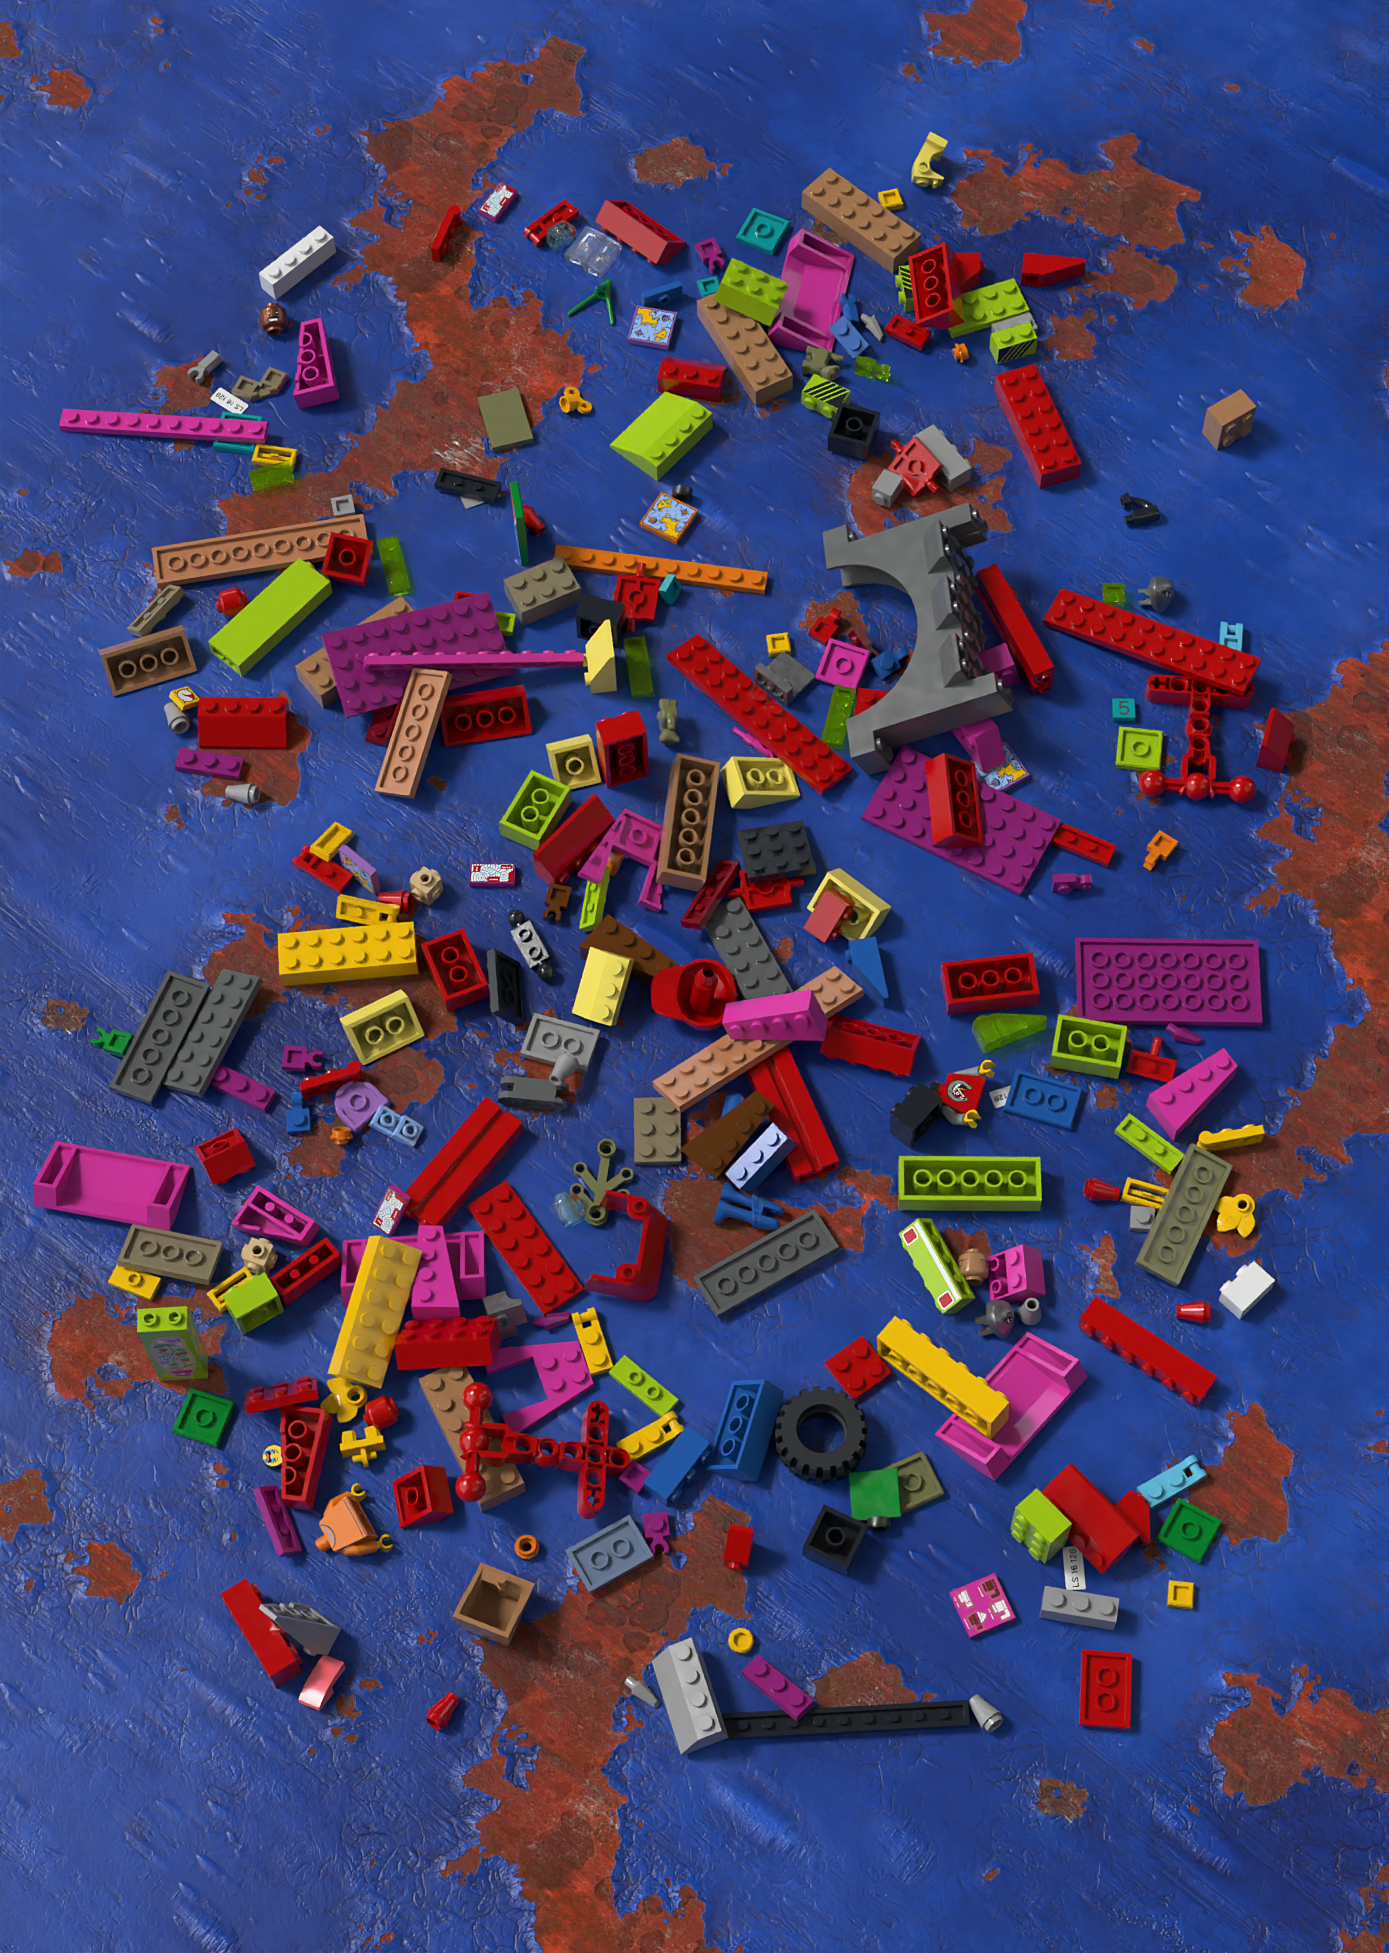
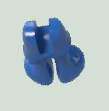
M725 1181L713 1223L721 1224L725 1218L730 1217L752 1224V1227H757V1229L776 1231L781 1223L765 1215L783 1216L784 1207L761 1196L758 1198L754 1194H752V1197L736 1191L731 1183ZM733 1202L743 1206H747L751 1208V1211L730 1205L728 1203Z

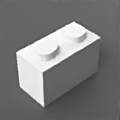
M1254 1261L1249 1266L1243 1265L1236 1273L1237 1278L1233 1282L1228 1280L1220 1289L1219 1301L1238 1319H1241L1272 1289L1275 1282Z

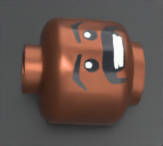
M268 303L266 307L261 309L260 323L262 330L267 332L268 335L282 334L288 326L285 308L279 306L278 303Z

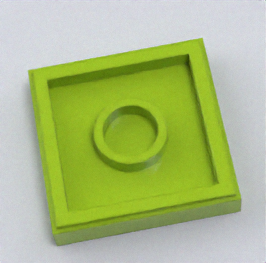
M1119 726L1115 768L1144 772L1152 769L1160 771L1163 731Z

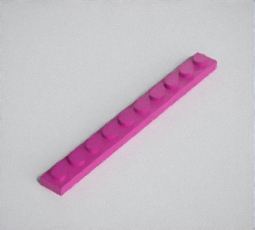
M63 409L59 424L61 431L260 444H265L269 427L266 421Z
M548 650L540 654H534V651H523L521 654H513L512 651H502L499 654H491L489 651L478 652V654L457 652L456 655H447L446 652H436L434 655H426L424 652L404 655L403 653L396 652L391 653L390 656H382L381 653H370L364 658L363 668L364 670H413V668L581 667L584 662V654L577 653L576 650H567L564 653Z

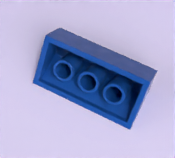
M765 1379L732 1381L705 1470L738 1481H757L785 1391Z

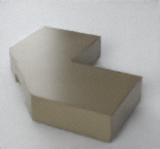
M269 367L260 382L241 375L232 389V395L253 402L279 394L288 380V374Z

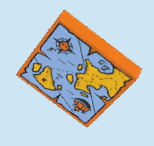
M661 492L641 520L640 527L677 545L698 515V509Z

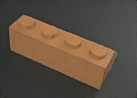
M182 625L99 650L113 696L197 671Z

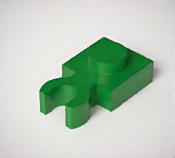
M98 1028L96 1031L102 1037L98 1040L92 1038L91 1042L97 1048L103 1047L106 1053L124 1057L134 1036L133 1034L112 1029L111 1033L107 1034L104 1029Z

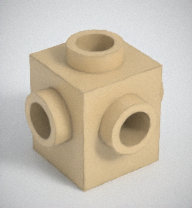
M423 866L420 871H416L410 878L411 894L428 906L443 891L441 876L433 869L429 870Z
M251 1238L249 1244H245L242 1249L241 1257L246 1269L255 1274L265 1272L268 1276L270 1269L274 1267L277 1261V1254L272 1242L264 1238H259V1240Z

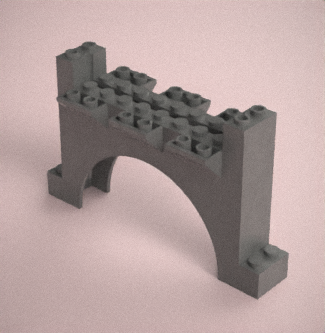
M969 502L860 539L857 538L856 533L851 531L846 524L822 532L827 570L840 568L843 588L862 584H880L894 587L911 597L917 615L918 628L915 649L900 680L875 705L856 716L846 719L851 759L868 776L890 769L892 759H894L892 748L1013 711L1012 702L1014 701V695L1012 690L1005 686L1003 679H999L994 672L991 673L988 667L985 668L979 658V653L985 651L984 643L986 642V636L981 628V624H983L982 614L975 609L970 598L977 596L976 587L978 586V581L975 574H973V568H975L974 559L971 555L967 554L965 548L987 541L986 532L989 531L986 520L980 517L978 510L974 509Z

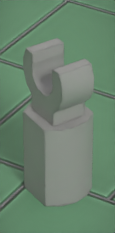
M212 350L198 363L197 367L188 370V377L191 379L194 375H198L195 380L197 384H201L204 381V376L212 372L222 362L221 356Z

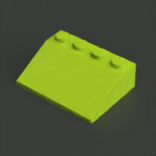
M664 392L610 444V448L658 481L713 428L712 412L696 401Z

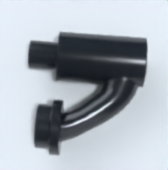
M1128 492L1120 496L1123 508H1131V504L1142 507L1141 509L1131 511V515L1124 516L1125 524L1133 523L1135 526L1160 519L1157 505H1153L1141 498L1129 496Z

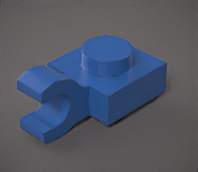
M906 645L893 654L887 649L869 661V663L882 680L901 667L897 661L910 653Z
M292 1092L293 1109L286 1110L287 1134L311 1133L310 1109H303L301 1092Z

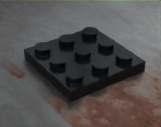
M803 820L737 831L749 884L816 873Z

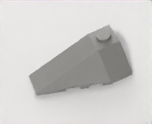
M290 1602L289 1606L286 1603H280V1605L269 1603L261 1604L259 1607L263 1613L304 1646L303 1651L312 1656L317 1654L328 1655L341 1630L310 1605Z

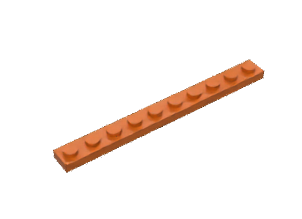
M556 545L554 558L562 555L571 570L629 576L636 574L637 563H641V567L642 563H645L644 576L651 579L664 581L667 574H673L680 584L765 595L768 572L564 545Z

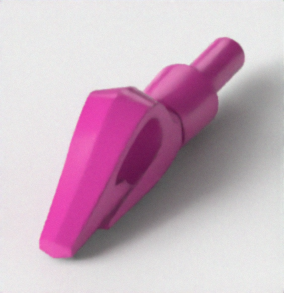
M734 727L733 732L742 737V741L753 746L766 757L774 758L773 753L769 749H765L759 740L751 734H746L737 727Z

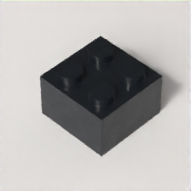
M840 402L828 434L827 450L868 461L880 428L881 412Z
M583 594L575 614L577 638L589 641L603 622L610 619L613 647L619 648L626 630L625 604H621L616 600H606L597 595Z
M922 1082L916 1088L912 1086L907 1091L904 1101L901 1104L899 1102L896 1103L890 1111L889 1133L911 1149L940 1118L943 1098Z
M824 1504L803 1545L802 1556L847 1576L868 1534V1525Z

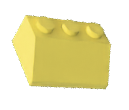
M840 868L827 872L807 907L808 910L813 912L825 890L833 888L855 903L852 908L853 914L841 927V934L849 941L869 938L880 927L891 909L889 904Z
M590 947L572 1013L609 1026L616 1025L634 959Z
M401 989L340 1018L345 1033L363 1066L425 1036L408 996Z

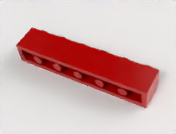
M1096 1296L1079 1319L1078 1327H1080V1330L1085 1335L1095 1337L1103 1347L1108 1350L1113 1349L1127 1363L1136 1364L1145 1375L1149 1377L1154 1376L1161 1381V1384L1166 1389L1175 1390L1181 1394L1183 1400L1190 1404L1194 1403L1199 1406L1216 1381L1217 1376Z

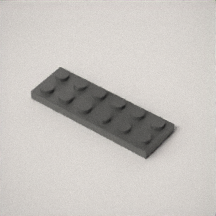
M737 897L718 905L704 928L726 968L735 977L734 982L743 999L749 1000L793 993L741 898Z
M222 969L162 1082L165 1088L203 1098L263 983L260 977Z
M168 970L109 1085L111 1091L149 1105L153 1104L167 1072L211 989L210 985Z
M813 1209L695 1275L693 1281L718 1319L838 1251L839 1246L816 1210Z

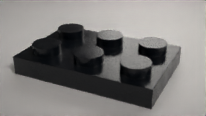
M495 948L488 950L487 968L491 1013L517 1027L525 1025L521 963Z

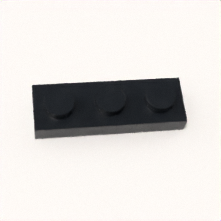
M445 468L440 469L434 484L436 490L493 504L496 503L502 488L501 482Z

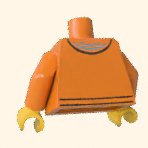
M354 1484L351 1487V1492L346 1491L329 1501L323 1514L324 1517L319 1522L324 1535L315 1540V1544L321 1552L324 1553L332 1548L334 1552L343 1553L346 1556H362L377 1552L378 1549L383 1552H388L392 1549L393 1544L389 1546L382 1544V1541L390 1539L389 1535L384 1534L380 1537L379 1541L374 1540L378 1536L359 1503L365 1499L366 1491L360 1494L355 1493L361 1489L360 1484Z

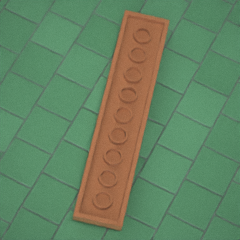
M359 514L152 548L157 587L163 588L168 584L181 585L286 568L291 566L298 558L310 563L323 562L331 532L367 539L364 515Z
M836 966L794 991L799 992L812 989L827 1019L864 996L863 989ZM726 1034L652 1081L653 1087L681 1113L794 1040L730 1039L729 1035Z

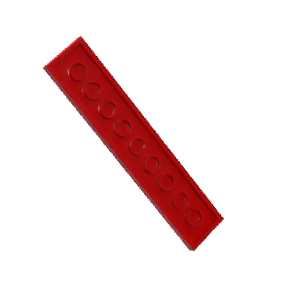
M1061 588L1043 619V625L1240 696H1244L1262 661L1261 658Z
M696 634L667 654L666 660L820 795L852 773L853 768L699 634Z

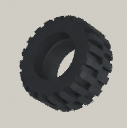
M813 1386V1391L811 1392L803 1389L799 1391L798 1397L795 1395L791 1396L788 1399V1405H783L780 1410V1416L777 1417L776 1450L778 1455H781L783 1465L785 1467L789 1466L790 1473L794 1476L802 1475L803 1481L809 1482L811 1478L816 1479L815 1484H823V1480L829 1479V1483L837 1482V1477L841 1476L844 1479L849 1476L850 1470H856L860 1460L864 1458L868 1440V1424L865 1421L863 1409H858V1402L854 1398L849 1400L846 1392L841 1390L838 1394L834 1392V1387L827 1386V1390H820V1386ZM812 1418H829L837 1422L844 1430V1441L834 1451L816 1453L807 1449L800 1442L798 1435L800 1427Z

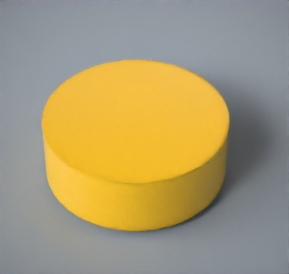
M745 1628L733 1630L729 1635L730 1649L739 1655L748 1653L753 1647L751 1632Z

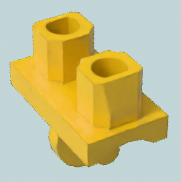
M374 1426L364 1428L366 1439L357 1440L354 1430L342 1432L340 1450L343 1458L352 1457L353 1463L363 1461L364 1468L369 1467L368 1460L377 1458L376 1451L386 1450L383 1435H380L379 1430Z

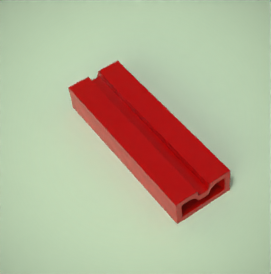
M995 563L977 571L978 586L976 587V594L1002 641L1007 644L1010 655L1033 696L1039 693H1047L1053 688L1054 665L999 567Z
M784 1046L745 1071L753 1091L757 1090L775 1105L766 1117L768 1125L770 1126L774 1123L783 1128L798 1144L784 1159L795 1186L839 1170V1159L788 1046Z
M485 1097L405 1191L411 1199L403 1216L407 1219L413 1218L419 1222L418 1225L444 1227L524 1132L523 1123L509 1112L506 1113L501 1110L499 1105Z

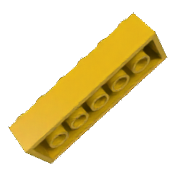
M414 922L278 934L279 975L283 986L418 974Z
M369 1236L327 1374L369 1388L381 1389L422 1250L383 1236Z
M894 1316L877 1336V1354L989 1440L1008 1421L1009 1402L1002 1392L992 1390L985 1379L980 1376L975 1377L970 1373L969 1368L965 1364L955 1362L945 1349L941 1347L938 1349L932 1344L928 1336L923 1333L918 1334L905 1319L900 1320Z

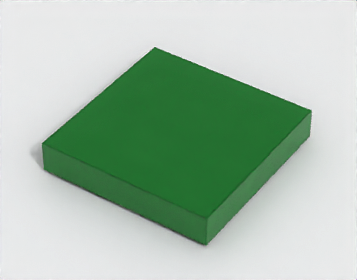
M190 1388L172 1433L218 1449L236 1404L235 1402Z
M897 1468L849 1473L852 1518L861 1522H866L868 1518L876 1516H886L891 1519L902 1518Z
M1178 1497L1155 1541L1200 1564L1222 1521Z

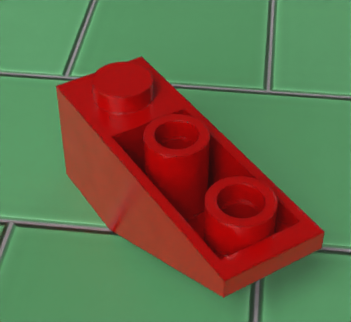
M1024 253L1021 285L1044 287L1084 275L1086 259Z

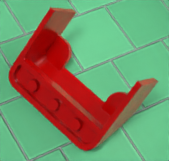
M606 1190L600 1200L599 1207L626 1212L633 1220L643 1222L637 1263L621 1264L617 1268L614 1278L591 1274L584 1290L639 1302H649L657 1293L668 1228L667 1217L642 1197Z

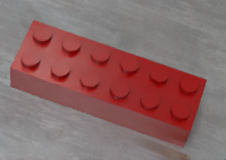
M1032 364L996 375L994 391L1039 489L1079 478L1081 461L1036 365Z

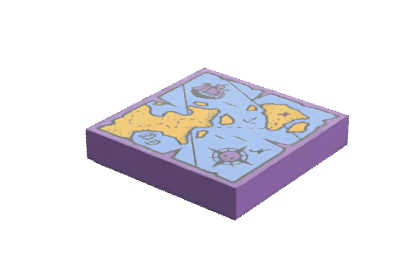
M637 306L628 335V343L668 350L677 320V312Z
M1006 742L1002 743L1006 759L1005 763L984 773L975 763L978 780L1001 792L1009 790L1030 777L1028 771Z
M343 844L338 849L342 867L352 873L358 883L376 896L381 891L377 870L347 845Z

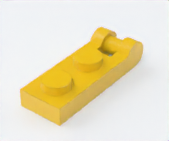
M340 894L337 900L336 918L366 925L398 923L396 919L400 912V906ZM382 913L388 914V918H382Z
M1254 1124L1246 1125L1242 1129L1237 1130L1224 1129L1215 1134L1203 1131L1199 1135L1197 1146L1212 1152L1261 1143L1265 1132L1263 1125L1255 1126Z
M589 1308L587 1312L581 1314L578 1312L572 1313L571 1317L591 1377L609 1372L613 1368V1364L595 1308ZM590 1321L592 1326L583 1329L582 1323Z
M670 1411L657 1421L616 1443V1447L628 1452L631 1463L632 1460L638 1461L676 1440L685 1428L678 1423V1416L675 1411ZM669 1425L671 1431L666 1434L663 1428Z

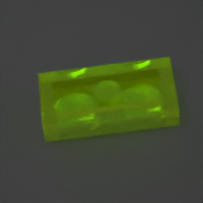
M289 460L248 471L254 493L295 482Z

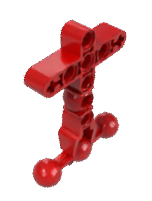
M1150 676L1145 690V697L1148 701L1188 705L1189 720L1185 725V733L1188 738L1189 747L1187 754H1184L1182 757L1180 779L1165 778V775L1158 770H1147L1141 775L1138 782L1141 792L1148 797H1158L1164 791L1179 792L1180 796L1186 794L1190 799L1196 801L1203 800L1208 795L1214 798L1216 794L1229 795L1234 802L1240 804L1248 803L1256 794V786L1250 777L1237 776L1231 782L1215 781L1216 758L1210 752L1209 738L1212 735L1213 727L1209 720L1210 707L1248 708L1252 704L1255 692L1254 685L1251 683L1244 696H1240L1187 676ZM1192 764L1195 766L1202 765V768L1208 771V777L1199 772L1192 773L1187 777L1188 768H1191Z
M473 1382L463 1391L462 1399L464 1406L469 1410V1421L463 1423L465 1430L459 1437V1446L463 1452L460 1458L466 1460L465 1473L459 1476L455 1484L456 1493L461 1500L472 1503L480 1500L485 1495L486 1482L481 1474H479L480 1464L500 1468L504 1463L523 1464L528 1462V1465H531L534 1462L542 1468H549L554 1465L556 1469L559 1467L565 1471L579 1473L577 1511L584 1519L596 1517L604 1504L606 1477H620L630 1463V1455L626 1450L607 1446L609 1408L603 1401L595 1400L591 1402L584 1412L581 1442L568 1441L564 1443V1440H560L558 1444L555 1439L550 1437H541L537 1440V1436L532 1438L530 1435L511 1431L510 1426L507 1424L483 1423L484 1411L492 1404V1390L487 1384ZM590 1435H595L599 1440L593 1439ZM489 1437L501 1441L500 1449L502 1452L487 1451L490 1444ZM517 1446L525 1448L527 1452L519 1450ZM542 1450L548 1451L550 1455H545ZM565 1453L571 1454L574 1459L568 1458ZM589 1457H594L597 1462L591 1461ZM612 1460L618 1461L621 1466L614 1464ZM588 1479L595 1481L596 1485L591 1484Z

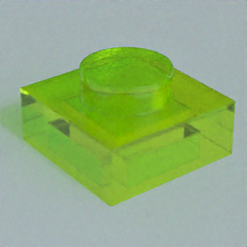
M1103 583L1102 602L1111 606H1124V583Z

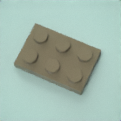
M664 1097L634 1098L635 1166L681 1165L680 1112Z

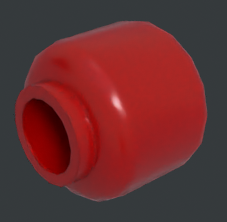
M237 587L221 591L218 595L219 600L215 601L219 613H224L227 618L235 617L249 604L245 591H240Z
M382 1395L365 1405L366 1413L363 1414V1418L368 1427L374 1426L379 1431H382L397 1423V1416L400 1415V1412L392 1397L388 1399L387 1396Z

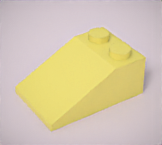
M609 619L603 622L585 645L586 654H584L583 667H588V672L584 673L585 685H590L591 694L617 691L615 657Z
M732 756L720 770L731 808L752 809L796 799L800 796L792 769L779 758Z

